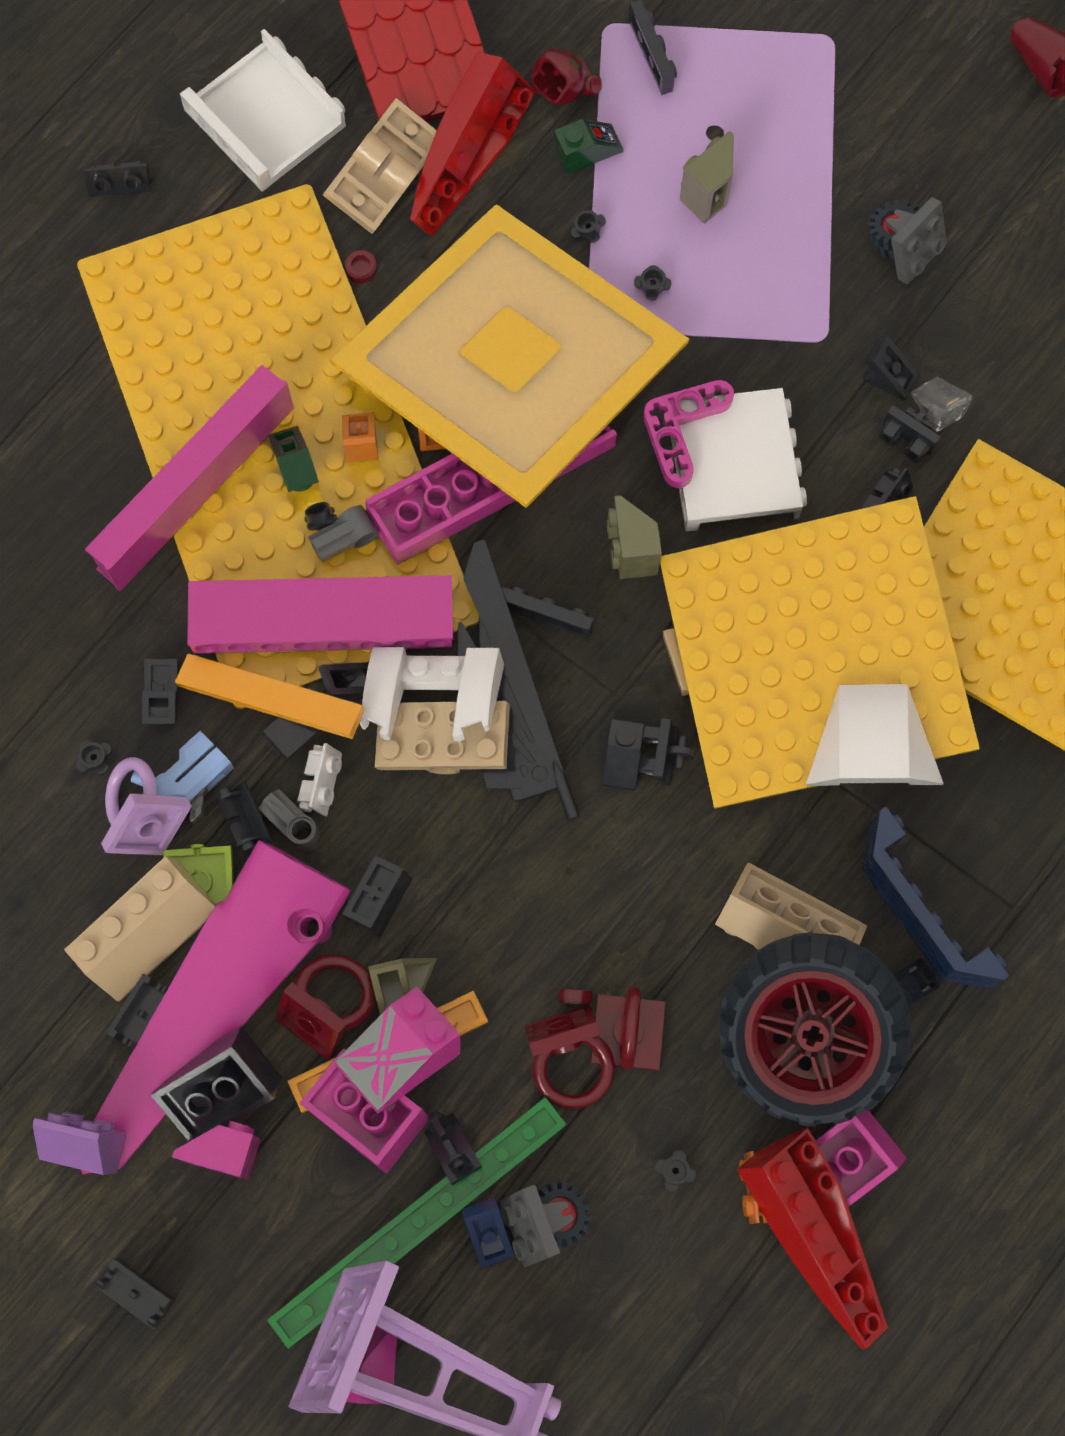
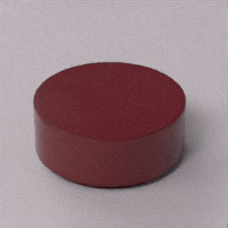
M365 250L354 251L346 259V272L352 281L367 283L375 277L377 264L375 257L370 252Z
M559 989L558 1001L560 1003L590 1005L592 1003L593 991Z

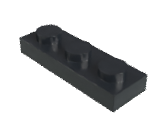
M642 0L632 2L629 7L628 21L661 95L673 92L674 78H677V70L674 62L667 59L663 37L655 32L652 12L645 9Z
M510 586L509 589L502 587L510 612L586 639L589 638L593 628V618L588 617L589 614L579 608L568 610L559 607L556 601L547 597L536 599L528 596L525 590L515 586Z

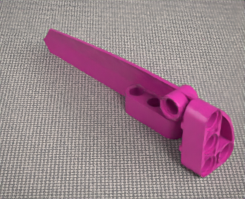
M258 840L226 899L219 902L210 913L95 1118L116 1123V1130L126 1132L118 1169H121L166 1116L165 1112L151 1097V1093L212 1043L240 1026L243 1028L317 944H322L331 937L332 923L351 892L350 889L283 850ZM316 919L319 924V930L316 935L311 937L308 934L307 927L312 920ZM81 1170V1171H82V1174L93 1173V1172Z

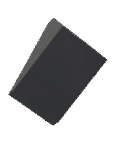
M369 662L324 664L319 666L318 669L327 695L350 702L362 700Z

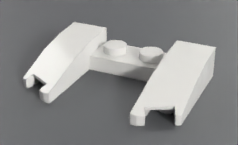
M373 647L363 692L362 706L365 712L360 721L362 729L365 730L371 721L382 727L379 732L380 737L390 740L403 690L406 689L458 690L452 734L454 741L464 740V728L478 722H482L485 732L489 731L504 669L500 649L467 648L465 656H407L404 647Z

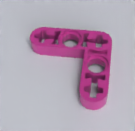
M722 380L712 381L654 398L646 404L643 416L663 477L671 487L683 488L691 482L694 471L693 463L679 425L727 411L731 407L734 398V389L728 382ZM715 391H719L720 395H725L724 402H719L718 398H713ZM684 399H693L697 403L698 408L693 412H685L681 409L680 402ZM708 400L707 406L704 408V401ZM654 409H658L660 413H664V427L661 429H659L660 423L658 417L652 416ZM664 436H671L676 439L678 445L672 450H666L661 447L659 441ZM677 457L679 469L685 470L682 478H679L677 473L671 474L674 469L673 458Z

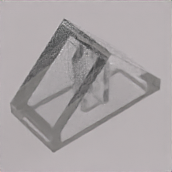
M935 377L911 391L912 397L921 409L924 406L930 409L926 417L935 424L934 428L937 432L963 418L972 401L970 393L939 377Z

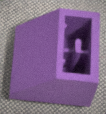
M49 1112L48 1118H34L33 1130L39 1160L101 1175L117 1174L126 1132L116 1130V1123L95 1119L94 1122L83 1120V1115L63 1112V1114Z

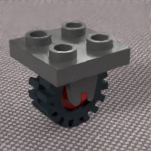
M933 197L920 209L916 203L911 206L908 200H904L903 205L900 204L899 200H894V205L890 206L889 202L883 204V210L880 207L875 209L876 215L871 214L870 222H868L872 247L874 246V251L876 253L880 252L884 258L890 254V258L895 260L898 280L907 285L915 276L920 275L924 271L926 265L936 255H939L947 244L942 202Z
M555 1182L537 1190L536 1186L532 1185L500 1200L502 1206L500 1208L501 1218L504 1224L510 1228L514 1239L512 1244L513 1251L517 1259L522 1261L524 1268L560 1254L559 1249L579 1242L583 1239L582 1235L587 1234L589 1228L586 1227V1224L591 1222L592 1216H586V1212L591 1210L590 1204H583L582 1201L586 1199L584 1193L577 1195L576 1192L579 1188L573 1185L568 1188V1183L566 1182L559 1184Z

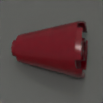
M1032 17L1020 19L1011 30L1012 44L1043 91L1052 98L1064 96L1065 32Z

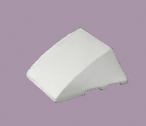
M839 685L806 786L840 785V783L943 785L908 685Z

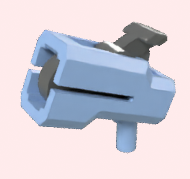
M199 731L179 749V760L165 773H161L155 778L157 795L187 797L192 805L189 811V820L192 825H196L205 818L204 799L206 795L234 767L227 757L217 747L215 748L214 744ZM134 771L131 782L143 786L140 776Z

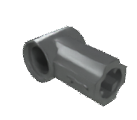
M357 505L344 511L338 517V521L313 533L308 538L318 558L323 563L351 547L361 548L368 545L377 538L378 531L364 507Z
M280 789L271 792L263 800L258 810L293 844L295 849L300 852H310L317 848L321 835L312 818L306 816ZM301 828L312 829L308 838L304 840L296 839V833Z

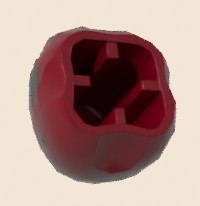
M549 49L543 52L532 70L531 81L534 89L551 104L566 105L575 101L581 94L594 96L602 90L601 77L591 75L587 64L581 58L563 49Z

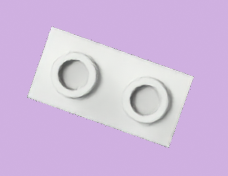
M324 743L323 746L314 745L313 750L309 751L304 774L314 776V780H302L297 803H299L301 811L311 812L313 809L327 817L329 806L334 799L333 790L336 777L341 770L342 753Z

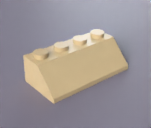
M165 856L64 950L88 978L116 1001L121 1002L132 992L143 973L149 976L205 924L216 904L177 860Z
M749 862L745 866L715 925L724 929L726 933L747 941L758 950L775 940L808 932L834 934L848 938V940L860 945L867 925Z

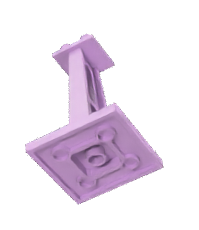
M382 1261L343 1270L288 1407L301 1413H342L349 1393L352 1392L476 1436H548L539 1432L543 1417L553 1421L561 1408V1400L551 1396L554 1389L553 1385L549 1383L524 1384L385 1306L384 1304L399 1266L388 1261ZM376 1326L439 1360L440 1370L432 1391L428 1396L419 1395L358 1372ZM457 1369L512 1398L514 1408L508 1424L503 1426L445 1404L443 1395L452 1372Z

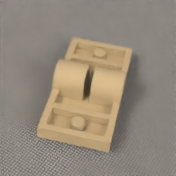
M396 98L358 146L323 196L373 234L424 166L437 130Z
M496 701L489 731L485 732L482 722H478L464 728V740L454 741L452 734L457 702L400 703L390 740L380 737L379 732L382 727L377 726L375 768L378 770H427L436 774H456L460 772V769H507L510 704L507 701Z

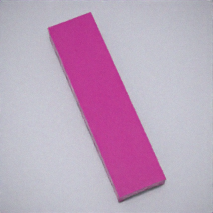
M261 365L85 548L86 552L96 562L98 566L96 568L97 571L114 584L119 592L268 437L267 435H270L294 409L288 383L285 380L282 381L264 365Z
M607 425L555 479L614 448L617 437L615 430H611ZM450 454L366 499L365 503L366 513L378 531V536L395 563L399 565L516 500L457 456Z
M452 575L188 581L187 645L191 647L194 654L372 650L373 647H404V649L452 648Z

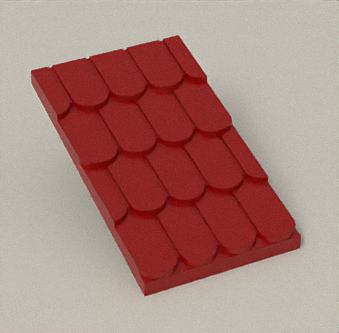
M338 0L378 121L396 98L425 122L443 118L476 53H484L468 1Z

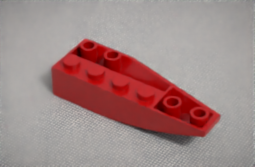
M481 52L476 53L435 133L421 173L410 218L412 222L430 236L435 234L507 146L536 93V90L502 57Z
M803 1128L760 1149L737 1170L757 1202L770 1228L812 1290L859 1347L867 1349L888 1326L843 1189L810 1130Z

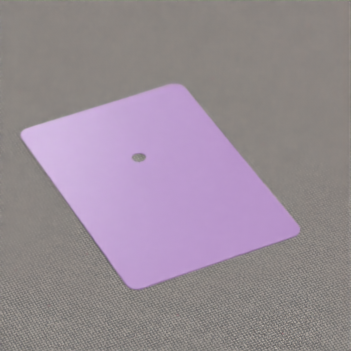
M623 23L608 25L602 32L600 77L602 80V90L598 96L597 121L612 124L624 152L595 163L592 211L597 215L602 214L606 219V224L601 227L599 232L600 239L590 245L589 269L685 336L817 343L824 340L829 332L835 81V44L833 40L824 34L655 25L656 34L661 35L664 39L667 59L674 62L677 70V78H674L673 92L661 95L631 25ZM710 126H719L723 129L724 135L729 131L734 134L733 176L727 206L704 224L679 199L683 167L692 156L701 155L712 141L706 136V130ZM652 265L658 266L663 270L666 278L671 280V288L658 294V298L654 301L646 299V294L642 289L636 288L634 285L635 277L641 276L642 272ZM655 281L650 282L651 285L656 284Z

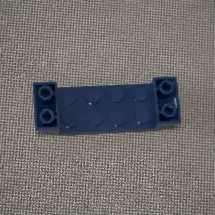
M884 807L869 824L862 868L866 876L941 980L984 989H990L1009 977L1005 971L1007 965L1003 958L997 952L992 953L989 947L967 963L962 958L964 952L961 946L954 939L949 940L942 930L944 925L940 917L933 910L928 911L921 901L923 900V895L919 888L913 882H907L901 873L903 868L898 859L892 854H887V852L896 847L906 833L903 831L905 826L901 818L895 812L890 813L887 807Z

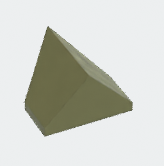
M404 958L368 966L380 1015L391 1004L414 988L418 987L423 993L437 958Z

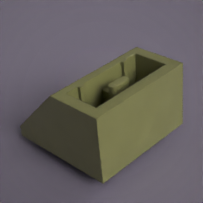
M731 131L721 138L719 136L714 138L701 155L692 156L683 167L679 199L704 224L727 206L733 176L734 134Z
M614 496L613 508H608L607 520L608 539H612V550L610 551L612 569H618L619 579L658 575L662 555L658 523L622 496Z

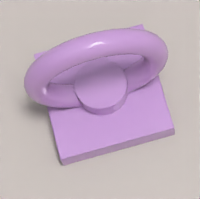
M126 758L116 765L107 783L105 807L111 827L101 845L106 853L163 855V850H166L192 805L187 797L157 795L156 780L149 765L140 758ZM136 771L141 778L144 794H129L121 810H119L118 798L121 783L128 772Z

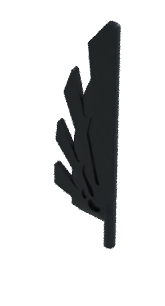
M486 540L477 541L473 544L463 580L479 614V648H499L504 662L496 701H507L510 704L507 769H481L486 786L489 789H510L515 802L557 789L567 820L577 818L580 815ZM459 622L458 656H465L467 648H476L462 622Z

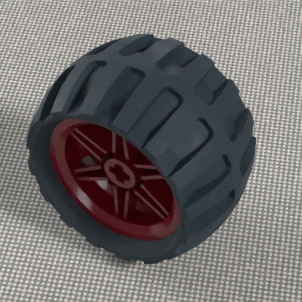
M808 932L775 940L759 949L744 962L726 990L720 1011L719 1035L726 1066L734 1076L738 1087L749 1099H753L765 1109V1112L778 1119L784 1117L797 1121L799 1125L816 1126L820 1123L831 1122L836 1125L852 1120L853 1117L864 1111L871 1110L883 1100L896 1084L905 1067L910 1050L911 1018L907 1000L899 982L878 956L869 949L848 940V938L834 934ZM818 991H828L831 995L828 1001L818 999ZM786 998H792L796 1001V1007L792 1010H787L783 1007L782 1002ZM845 1015H851L855 1018L856 1024L853 1027H846L843 1024L842 1018ZM812 1026L819 1027L820 1034H817L816 1039L808 1037ZM778 1033L787 1036V1040L781 1044L776 1043L773 1035ZM833 1051L846 1053V1059L837 1061L833 1057ZM803 1056L811 1058L812 1066L809 1069H802L799 1066L798 1062Z

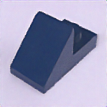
M495 1198L461 1209L481 1268L514 1257Z

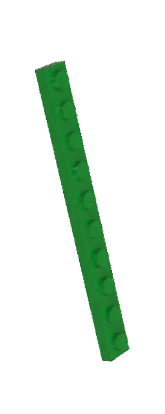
M546 1097L543 1098L475 1153L482 1166L480 1169L451 1185L446 1176L267 1321L285 1346L290 1349L323 1322L345 1268L388 1261L392 1264L397 1263L459 1213L461 1209H464L567 1126V1124Z

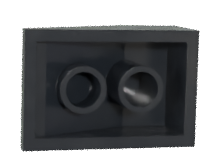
M242 1026L212 1043L151 1093V1097L190 1142L218 1125L227 1127L230 1121L236 1122L272 1101L276 1096L283 1077Z

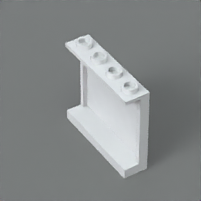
M265 29L261 31L262 44L198 93H195L190 87L180 93L182 104L187 114L262 192L346 127L345 108L340 100L336 97L331 98L326 93L322 82L315 76L312 78L306 72L305 66L296 56L292 58L286 52L282 41L276 36L272 37Z
M783 388L735 393L732 405L727 411L679 425L694 468L691 482L687 486L679 488L686 532L698 530L700 523L790 512H793L794 519L800 517L803 507L807 505L805 488H800L798 477L802 475L801 461L799 457H794L793 447H796L797 444L796 432L794 428L789 427L788 418H791V403L789 399L784 398ZM718 395L713 398H718L719 402H724L725 395ZM684 399L680 402V407L685 412H693L698 408L697 403L693 399ZM708 400L704 401V408H706ZM671 437L672 448L674 449L678 444L676 439ZM675 457L676 473L679 478H682L685 470L679 469L677 457Z

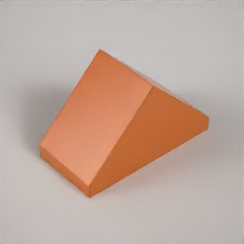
M374 412L342 415V440L347 463L379 460Z

